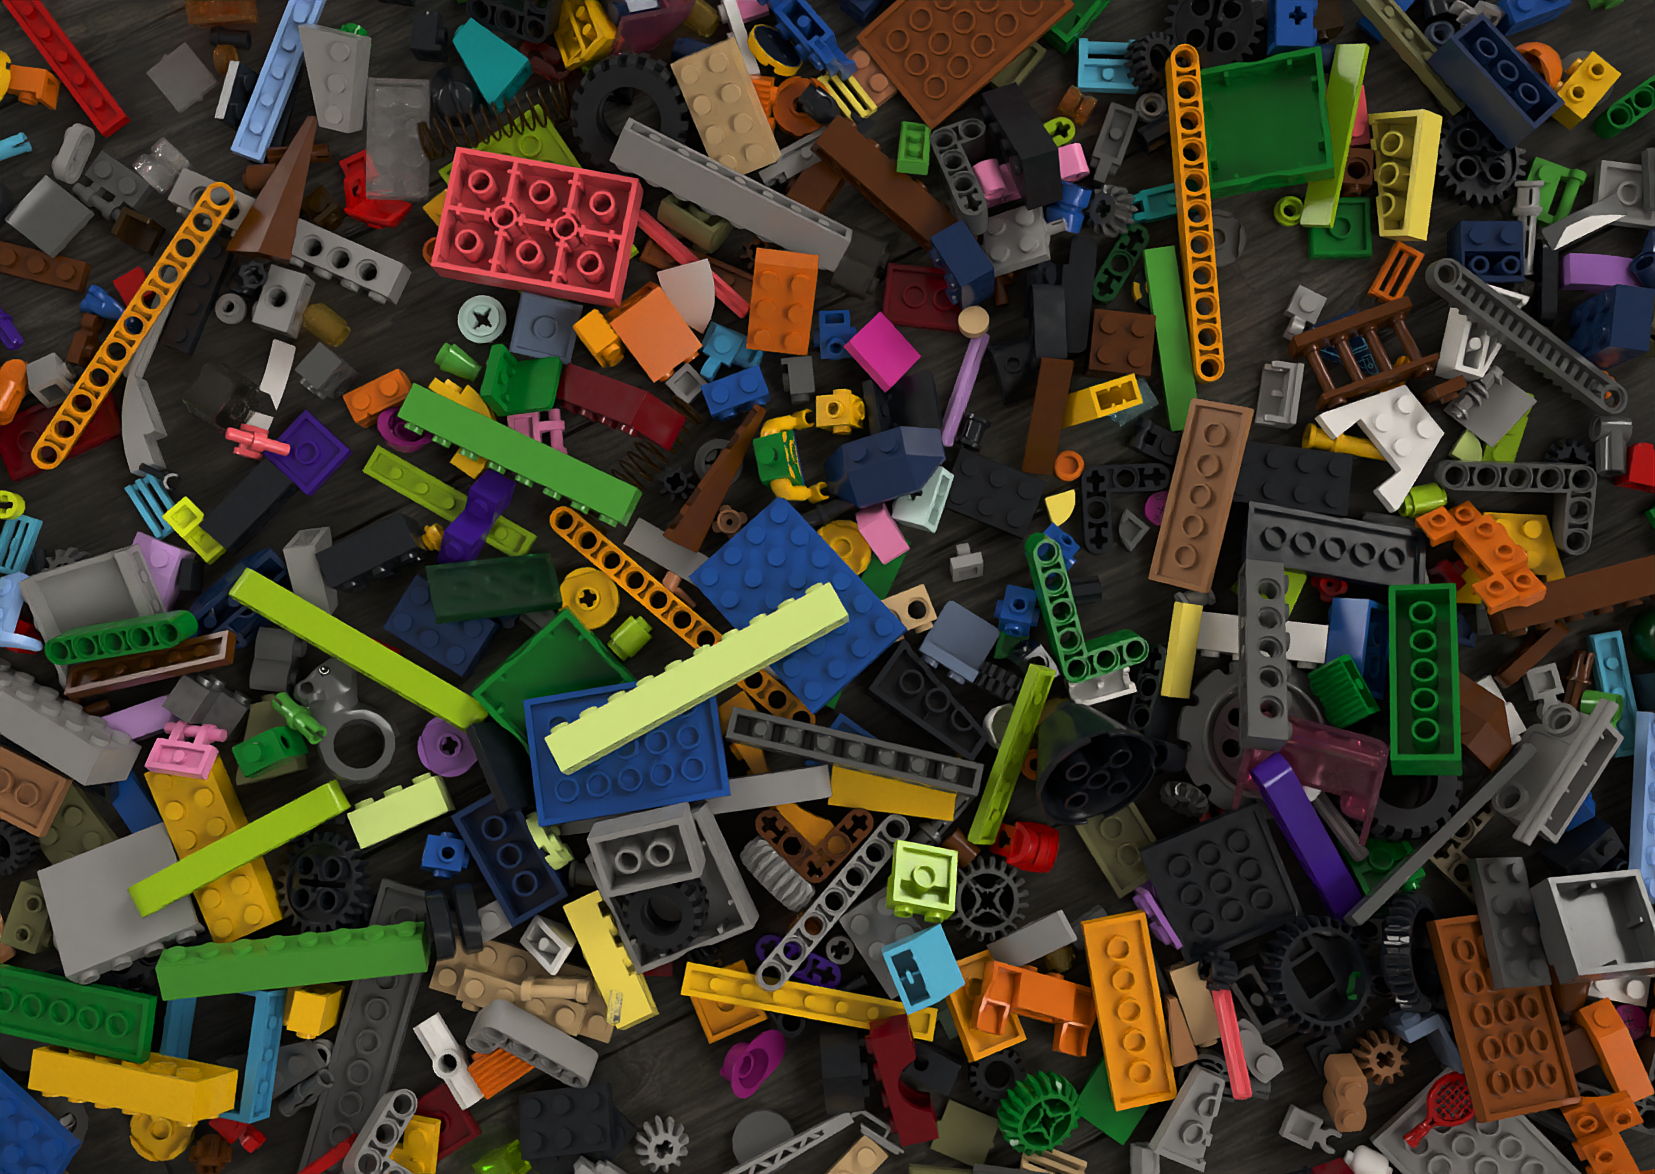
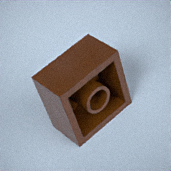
M1094 309L1090 316L1083 377L1114 380L1134 373L1137 383L1143 384L1151 374L1156 315Z

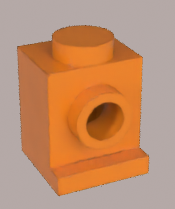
M17 65L10 66L11 79L7 89L9 94H15L18 96V100L23 103L38 105V102H41L49 109L56 110L61 84L59 79L46 69Z

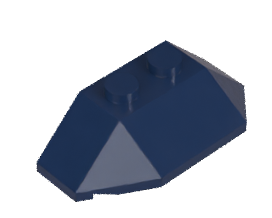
M900 426L842 444L823 464L828 492L860 509L913 494L923 488L933 476L938 466L942 465L946 460L941 431L936 428Z
M271 547L244 557L198 597L188 612L195 616L198 629L188 639L230 630L237 635L235 649L247 646L257 637L260 627H268L273 622L237 602L228 593L246 567L292 592L286 561Z

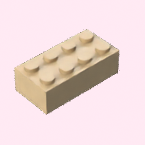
M734 36L670 64L709 158L743 175L775 163L780 158L781 152Z

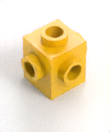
M849 389L833 390L832 395L816 396V427L833 431V434L849 435L852 429H863V419L866 414L863 398L851 394Z

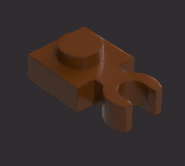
M84 313L81 321V332H75L66 361L85 369L88 367L100 349L101 341L97 339L104 329L105 320L98 318L96 315Z
M1460 375L1430 388L1420 394V397L1425 406L1437 400L1442 405L1458 398L1457 391L1468 385L1463 375Z

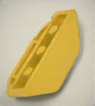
M562 0L559 27L554 36L565 68L571 71L600 61L619 46L620 41L624 37L610 20L598 0Z

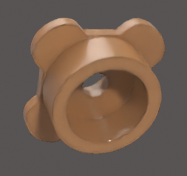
M723 505L719 509L720 514L717 517V521L712 523V529L715 533L722 532L731 539L740 531L742 525L747 523V515L744 512L738 513L731 509L729 505ZM732 520V525H727V521Z

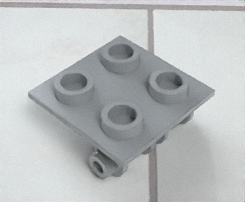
M1496 365L1493 367L1489 366L1483 378L1471 381L1458 394L1459 397L1452 400L1443 410L1490 447H1493L1537 402V400L1502 376L1504 372Z

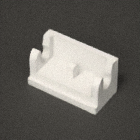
M1129 667L1081 683H1072L1067 679H1063L1068 698L1074 704L1091 705L1137 692L1135 683L1131 682L1129 678Z

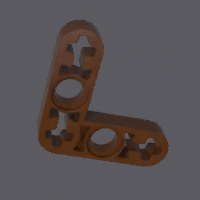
M854 808L814 847L777 810H763L759 813L755 822L757 832L805 880L811 883H819L826 879L871 832L874 824L873 817L869 811L863 808ZM856 814L858 817L863 814L866 815V829L857 828L852 833L857 839L851 842L849 836L839 829L845 825L848 830L854 823L851 819L853 815ZM774 815L778 819L775 825L781 831L784 826H787L790 831L783 834L779 842L775 843L772 838L776 837L777 834L772 829L767 831L762 829L764 825L762 817L771 818ZM834 836H840L846 841V849L841 854H833L828 849V842ZM788 837L798 838L802 845L800 852L795 855L786 853L783 848L785 839ZM820 848H823L825 854L835 860V862L829 865L826 860L821 866L823 873L820 876L816 873L810 876L807 873L809 871L807 863L810 860L814 863L818 862L822 855L817 852Z

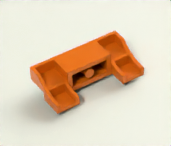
M1469 500L1449 510L1441 506L1415 519L1414 526L1424 531L1429 537L1432 547L1454 540L1453 549L1481 580L1472 585L1471 593L1473 595L1477 594L1488 607L1487 612L1490 615L1510 607H1528L1544 599L1547 588L1527 566L1528 556L1524 548L1515 544L1501 523H1497L1490 514L1483 517Z
M995 960L985 963L981 995L974 996L971 1029L997 1036L1004 1035L1007 1016L1010 1012L1054 1024L1053 1051L1076 1057L1086 1056L1088 1038L1097 1017L1092 988L1066 981L1061 974L1046 973L1044 975L1037 973L1038 969L1033 966L1022 965L1016 967Z
M1627 1090L1599 1097L1580 1096L1581 1103L1559 1107L1577 1139L1571 1142L1581 1162L1588 1159L1590 1163L1589 1166L1585 1167L1588 1174H1655V1169L1639 1171L1619 1134L1623 1130L1644 1122Z

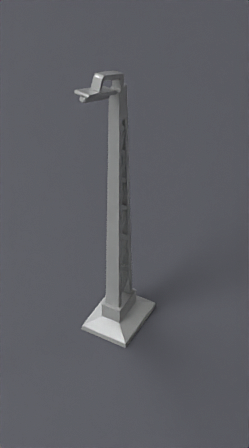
M865 1109V1111L838 1113L723 1174H739L750 1168L748 1174H768L854 1123L853 1118L859 1114H863L886 1129L884 1134H881L864 1122H861L860 1131L862 1134L896 1155L899 1152L904 1153V1149L887 1138L891 1131L890 1124ZM808 1137L813 1138V1139L809 1140L808 1142H806ZM800 1142L799 1147L794 1146V1144ZM783 1150L790 1151L781 1157ZM776 1154L774 1162L766 1160ZM756 1164L764 1166L762 1169L754 1173Z

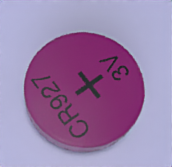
M1156 492L1148 497L1145 502V517L1155 526L1161 527L1169 492Z
M1621 1003L1615 1006V1009L1627 1026L1632 1040L1634 1041L1642 1037L1647 1029V1018L1643 1010L1636 1005Z

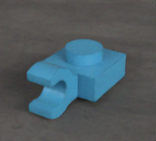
M717 325L702 351L709 359L700 371L701 377L713 382L722 364L730 368L745 342L744 339Z

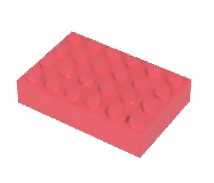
M456 146L431 267L440 277L517 291L524 290L545 296L620 309L644 190L638 178Z

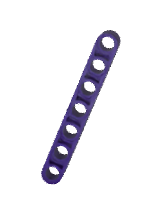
M1276 751L1249 770V774L1326 911L1333 919L1341 920L1343 925L1346 923L1343 917L1362 899V896L1293 769L1286 759Z

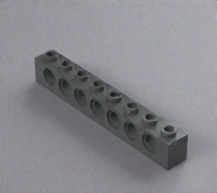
M735 706L732 708L726 733V741L969 798L978 796L984 764Z

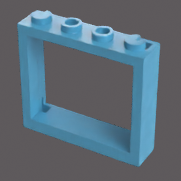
M288 988L239 992L240 994L256 997L241 1101L235 1100L234 1109L219 1114V1117L247 1124L269 1118ZM197 997L168 1000L159 1054L188 1059Z

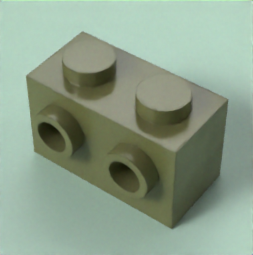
M37 878L20 882L0 937V943L32 954L50 950L54 945L50 917L41 884Z

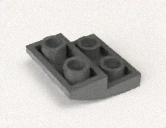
M45 175L4 220L54 259L95 214Z

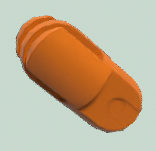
M21 359L9 360L0 368V425H7L13 420L29 388L27 363Z

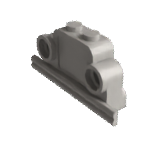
M1601 698L1590 715L1577 711L1570 704L1559 703L1550 707L1545 712L1542 724H1534L1525 731L1515 748L1530 742L1538 749L1537 753L1492 797L1494 809L1518 826L1512 835L1513 839L1530 846L1538 834L1554 844L1558 842L1624 739L1610 723V720L1619 708L1617 703Z

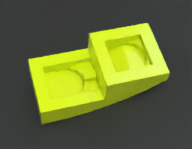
M185 496L168 510L162 518L211 565L227 550L199 526L203 521L204 513Z

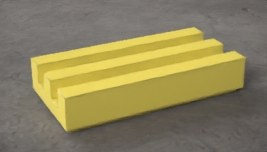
M826 73L824 76L821 75L817 78L826 86L830 95L836 100L839 111L844 117L851 119V111L829 85L828 82L830 80L834 82L859 114V117L868 118L877 111V106L853 75L845 81L866 106V111L837 74L830 77Z

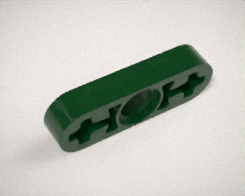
M1131 224L1127 226L1128 233L1121 234L1094 279L1092 296L1094 303L1107 305L1114 300L1149 242V233L1144 226ZM1136 233L1140 236L1138 238L1140 243L1137 242L1129 253L1125 250L1131 239L1129 236L1132 237ZM1116 257L1123 258L1127 263V270L1124 272L1114 271L1111 267V260ZM1108 276L1114 279L1108 288V292L1111 295L1106 293L1104 296H1100L1098 294L1100 289L1096 285L1102 287Z

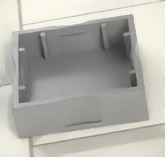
M707 801L690 808L706 859L702 875L699 877L701 880L699 887H706L708 892L704 898L709 900V908L706 911L708 916L697 936L687 947L683 945L680 951L673 953L670 948L667 954H660L658 948L654 952L646 950L648 945L642 943L641 946L635 943L637 937L635 934L629 936L627 929L630 925L624 924L622 918L626 913L622 911V907L626 901L625 897L627 894L606 898L592 854L590 853L585 858L603 900L609 906L616 919L619 935L638 975L674 961L692 949L713 945L750 930L759 918L758 911ZM666 896L651 897L652 908L660 918L667 921L682 919L681 910L674 900Z

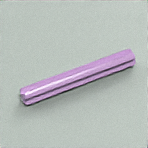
M986 333L979 338H971L942 420L943 426L940 431L945 447H952L990 340V336Z

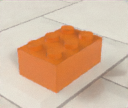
M757 248L746 349L807 356L819 255Z

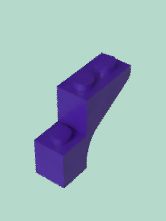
M489 468L469 490L465 509L444 531L435 572L462 586L467 580L493 525L509 506L516 485L515 482Z

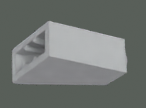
M330 527L299 530L283 549L293 593L332 615L338 606L337 590L330 588L315 556L316 553L332 546Z

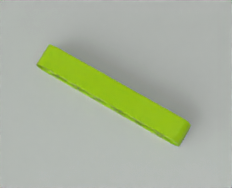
M330 781L132 885L127 889V892L141 918H145L351 808V805L338 781Z

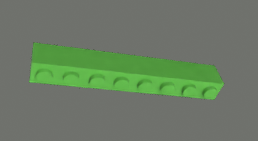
M413 383L397 417L406 422L404 428L418 435H422L423 431L434 435L432 441L448 449L453 444L461 448L459 454L475 462L478 457L489 461L487 464L488 468L503 475L508 470L516 474L514 480L532 488L534 483L544 487L543 494L557 501H560L563 496L572 501L570 505L572 508L585 514L592 510L600 514L598 520L612 527H616L617 523L627 526L642 495L638 488L416 383Z
M406 921L387 926L371 925L367 928H340L331 932H306L293 936L275 935L265 939H240L228 943L217 944L209 942L200 946H174L169 949H163L155 970L162 999L166 1001L427 972L430 948L425 921Z

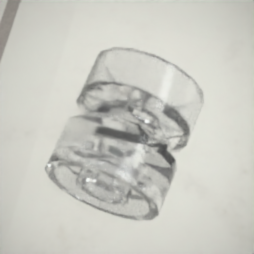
M162 136L150 147L152 154H143L132 164V167L153 188L164 195L175 184L174 177H179L183 167L190 170L193 165Z

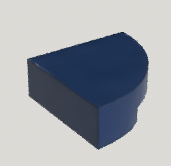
M1457 612L1458 645L1475 648V634L1472 632L1465 617Z

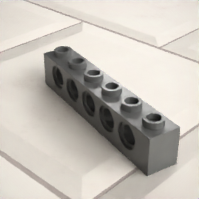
M1246 559L1238 572L1239 748L1279 752L1292 737L1293 726L1292 722L1288 721L1292 694L1290 691H1287V681L1291 674V663L1286 661V652L1290 646V633L1286 632L1285 626L1290 611L1289 604L1285 603L1289 578L1288 575H1284V563ZM1260 594L1266 595L1269 599L1261 597ZM1260 622L1266 623L1270 628L1263 627ZM1260 650L1267 652L1271 658L1262 655ZM1260 680L1267 681L1272 688L1264 686ZM1261 710L1268 711L1272 718L1264 716Z

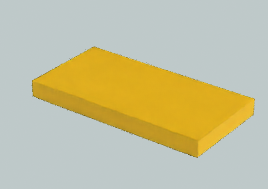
M832 766L830 781L832 796L828 797L827 805L863 808L869 811L953 821L956 794Z

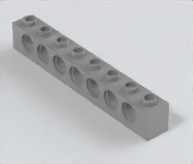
M183 167L167 200L177 207L176 212L187 218L206 188L216 181ZM217 188L213 191L212 200L216 205L223 206L229 202L230 195L226 189ZM234 190L236 194L235 205L217 230V232H221L223 228L232 232L230 235L232 238L256 200L237 190ZM239 210L238 216L235 219L230 220L231 214L234 211ZM201 213L197 216L204 220L203 224L205 226L212 227V219L208 214ZM298 218L290 264L299 268H303L304 264L314 268V274L329 281L331 277L341 280V286L357 293L359 289H362L369 293L368 297L380 304L385 305L386 300L397 304L412 273L403 263ZM317 246H322L321 252L317 256L312 257V250ZM344 258H349L348 265L345 268L339 269L340 261ZM371 270H377L376 277L366 281L367 273Z

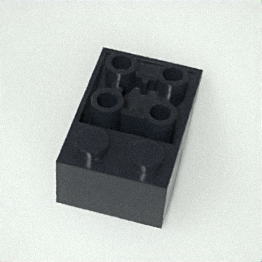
M1597 817L1589 819L1568 832L1565 830L1556 844L1549 842L1539 851V854L1555 877L1628 870L1629 854L1614 828Z

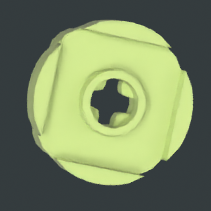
M537 809L526 815L528 817L526 822L538 848H543L547 854L550 853V855L544 858L553 869L558 870L574 859L569 846L566 843L563 844L559 838L561 835L560 825L539 827Z

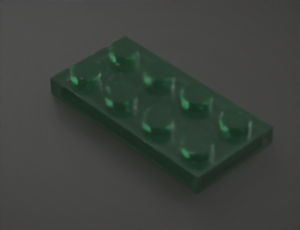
M551 552L426 566L425 574L435 624L562 609L563 600Z

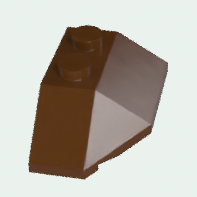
M1459 672L1461 752L1490 773H1493L1512 749L1505 702ZM1389 689V691L1385 694V696L1383 697V698H1384L1383 700H1385V701L1388 702L1389 704H1390V689Z

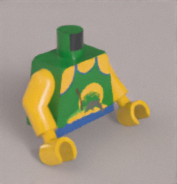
M805 409L793 413L792 416L787 415L767 420L762 426L761 437L753 439L761 482L772 490L776 497L785 498L787 501H805L808 499L809 502L815 504L828 499L829 496H824L820 492L821 489L827 487L825 482H819L809 488L805 486L793 430L794 428L801 430L814 426V422L808 424L805 420V414L812 411Z

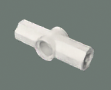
M439 1012L413 1028L433 1061L432 1067L437 1076L444 1079L462 1110L484 1097L481 1089L478 1088L477 1083L474 1082V1079L467 1071L470 1063L466 1049L456 1042ZM445 1054L453 1055L456 1058L457 1066L455 1068L448 1067L445 1064Z

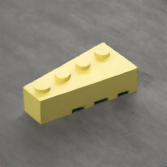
M1425 109L1368 114V122L1372 126L1373 139H1370L1371 149H1374L1376 169H1373L1374 181L1378 183L1379 196L1376 197L1379 235L1381 237L1395 241H1427L1443 116Z
M599 890L564 905L563 909L580 944L583 957L594 976L595 988L598 994L603 996L607 1005L605 1013L612 1026L616 1025L617 1029L626 1030L658 1015L659 1012L643 973L637 974L619 935L616 919L609 906L603 900Z

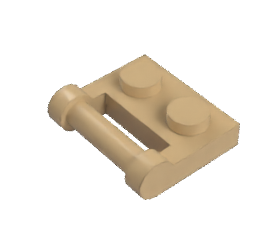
M531 974L522 982L521 1001H532L533 998L576 999L577 1002L587 1003L589 994L594 990V976Z

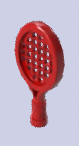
M1456 1071L1447 1073L1436 1080L1429 1089L1426 1098V1118L1403 1136V1139L1413 1149L1418 1146L1419 1141L1433 1127H1455L1466 1123L1475 1116L1473 1104L1470 1108L1468 1107L1472 1103V1100L1468 1098L1470 1092L1467 1095L1464 1094L1466 1090L1469 1091L1468 1085L1465 1086L1463 1084L1467 1081L1465 1073L1460 1074ZM1458 1080L1460 1083L1456 1086L1454 1083ZM1452 1085L1455 1086L1453 1090L1450 1089ZM1461 1085L1464 1086L1462 1090L1459 1089ZM1458 1089L1460 1092L1456 1095L1454 1092ZM1452 1094L1455 1095L1453 1099L1450 1098ZM1461 1094L1464 1095L1462 1099L1459 1098ZM1458 1098L1460 1101L1456 1104L1454 1101ZM1466 1099L1469 1100L1467 1104L1464 1103ZM1463 1103L1465 1106L1460 1108L1459 1105ZM1458 1107L1460 1110L1456 1113L1454 1110Z

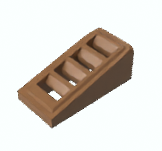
M1171 993L1163 994L1165 1026L1171 1061L1174 1067H1179L1198 1060L1199 1056L1178 999Z

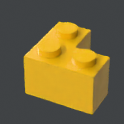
M321 983L285 987L288 988L283 1025L287 1026L286 1030L295 1031L296 1036L300 1038L315 1039L316 1036L321 1035L338 1024L346 986Z

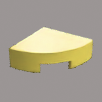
M1074 489L1044 499L1051 524L1055 523L1057 526H1060L1072 514L1075 506Z

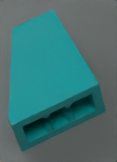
M470 18L465 25L458 27L452 41L490 112L495 116L491 101H494L499 115L505 108L503 97L506 98L508 104L532 75L533 70L526 56Z

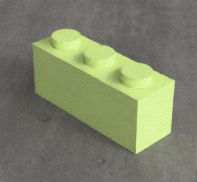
M430 772L412 779L414 785L403 789L401 785L384 791L385 798L374 802L373 798H368L355 804L356 810L348 813L347 816L360 848L370 847L455 810L443 777L441 775L432 777Z

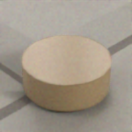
M970 306L960 313L958 319L959 329L964 336L979 338L988 331L989 315L983 308Z

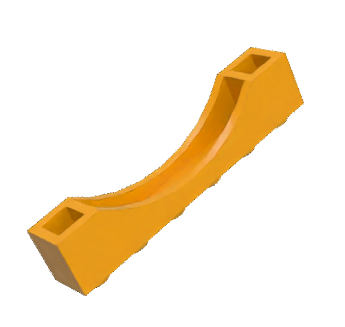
M743 690L718 707L722 735L727 733L733 706L759 712L746 691ZM737 743L729 745L738 761L744 759L750 767V770L746 772L747 775L771 772L762 749ZM797 803L768 806L770 809L779 811L814 847L835 827L831 819L816 815ZM787 826L783 827L785 832L790 831ZM834 836L828 842V849L833 854H840L846 849V841L840 836ZM820 848L817 852L822 855L820 860L816 863L810 860L807 863L808 866L813 863L818 869L826 860H831L825 854L823 848Z

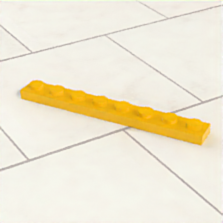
M687 962L681 995L869 1030L870 1021L907 1013L903 1003L900 1001L788 980L776 991L765 992L757 986L755 974ZM762 976L763 981L771 986L777 984L779 980ZM926 1007L908 1015L914 1038L933 1041L937 1008Z

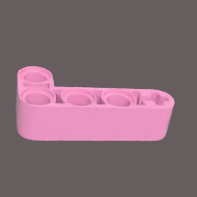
M1080 143L1058 148L1061 181L1073 183L1090 174ZM989 159L972 167L986 198L987 208L1021 198L1006 164L999 166L997 159Z

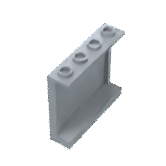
M138 543L40 572L19 582L22 598L28 603L34 616L35 628L41 633L45 644L48 640L72 628L167 612ZM91 661L67 665L54 664L58 671L59 682L62 688L65 689L69 666Z
M164 822L37 871L66 978L80 984L92 983L98 980L100 975L105 972L126 969L133 964L132 961L144 956L150 958L160 955L166 947L176 943H189L195 940L198 934L205 932V927L198 922L190 894L152 915L141 918L127 892V889L132 885L180 861Z

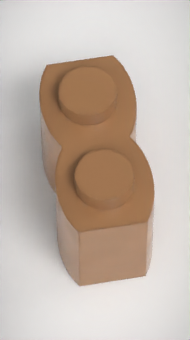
M1352 1053L1329 1054L1324 1065L1327 1084L1323 1090V1103L1338 1132L1361 1131L1367 1117L1366 1109L1363 1105L1368 1094L1367 1080Z

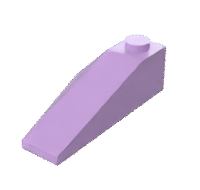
M137 532L132 545L139 544L167 612H172L181 592L178 588L181 560H194L196 553L142 532Z

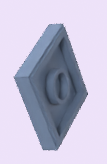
M522 290L509 352L535 358L558 356L563 364L568 365V363H571L577 336L572 326L580 320L583 304Z

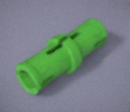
M281 692L275 696L282 704L280 705L273 699L271 707L286 719V724L291 729L298 730L311 744H317L323 740L316 732L325 737L327 729L311 716V711L307 707L298 705L286 692Z

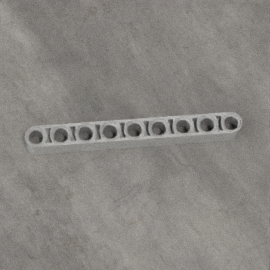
M828 764L730 777L731 796L688 804L692 808L707 801L712 814L831 797L832 789ZM648 810L560 824L561 835L590 832L596 822Z

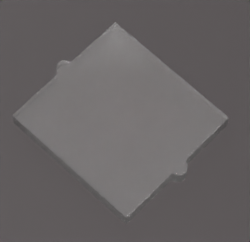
M185 42L169 55H163V60L146 72L180 114L197 100L202 101V96L219 84Z

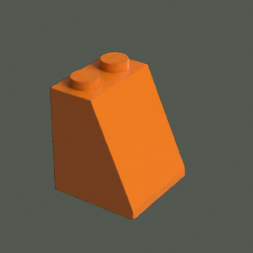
M651 281L621 302L620 309L614 308L603 316L616 334H618L624 347L653 383L657 380L660 382L667 380L675 373L673 368L681 362L686 364L699 355L697 350L703 346L660 286Z

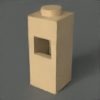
M1183 960L1163 967L1171 992L1178 999L1194 1045L1208 1047L1218 1042L1217 1038L1221 1037L1211 993L1206 989L1207 982L1200 980L1197 967L1199 961L1187 966Z

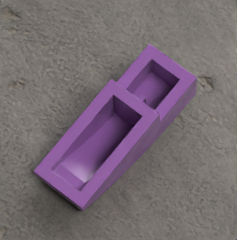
M1569 253L1559 259V290H1584V293H1601L1616 284L1643 288L1644 286L1630 270V263L1633 260L1631 258Z

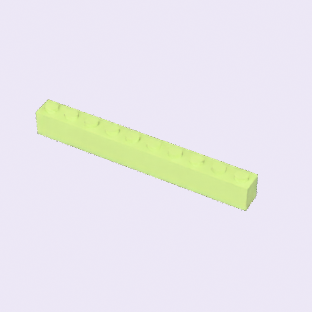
M828 582L825 585L817 583L805 591V596L797 600L794 598L785 600L777 606V611L768 616L766 613L754 617L749 621L750 626L740 631L733 629L725 633L721 637L722 641L713 646L706 644L699 647L693 652V657L684 662L676 660L664 668L665 672L655 678L653 675L644 677L636 683L637 687L627 693L620 691L613 694L607 699L609 703L598 709L596 706L584 710L579 714L580 719L570 724L563 722L550 730L552 734L544 739L561 772L568 776L849 622L848 613L831 583Z

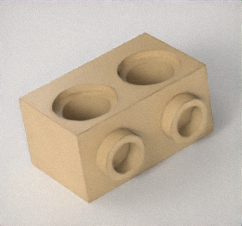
M924 584L881 600L907 628V631L915 629L916 634L933 628L931 621L938 619ZM918 601L924 604L926 614L923 618L913 619L910 617L908 607L912 602ZM904 635L898 638L895 642L905 639Z

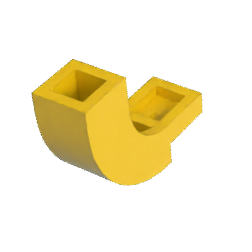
M435 377L428 388L433 392L497 422L492 409L468 384L463 390L449 379L443 383ZM459 448L450 463L477 481L489 469L487 467L489 461L478 457L475 462L459 454L461 450Z

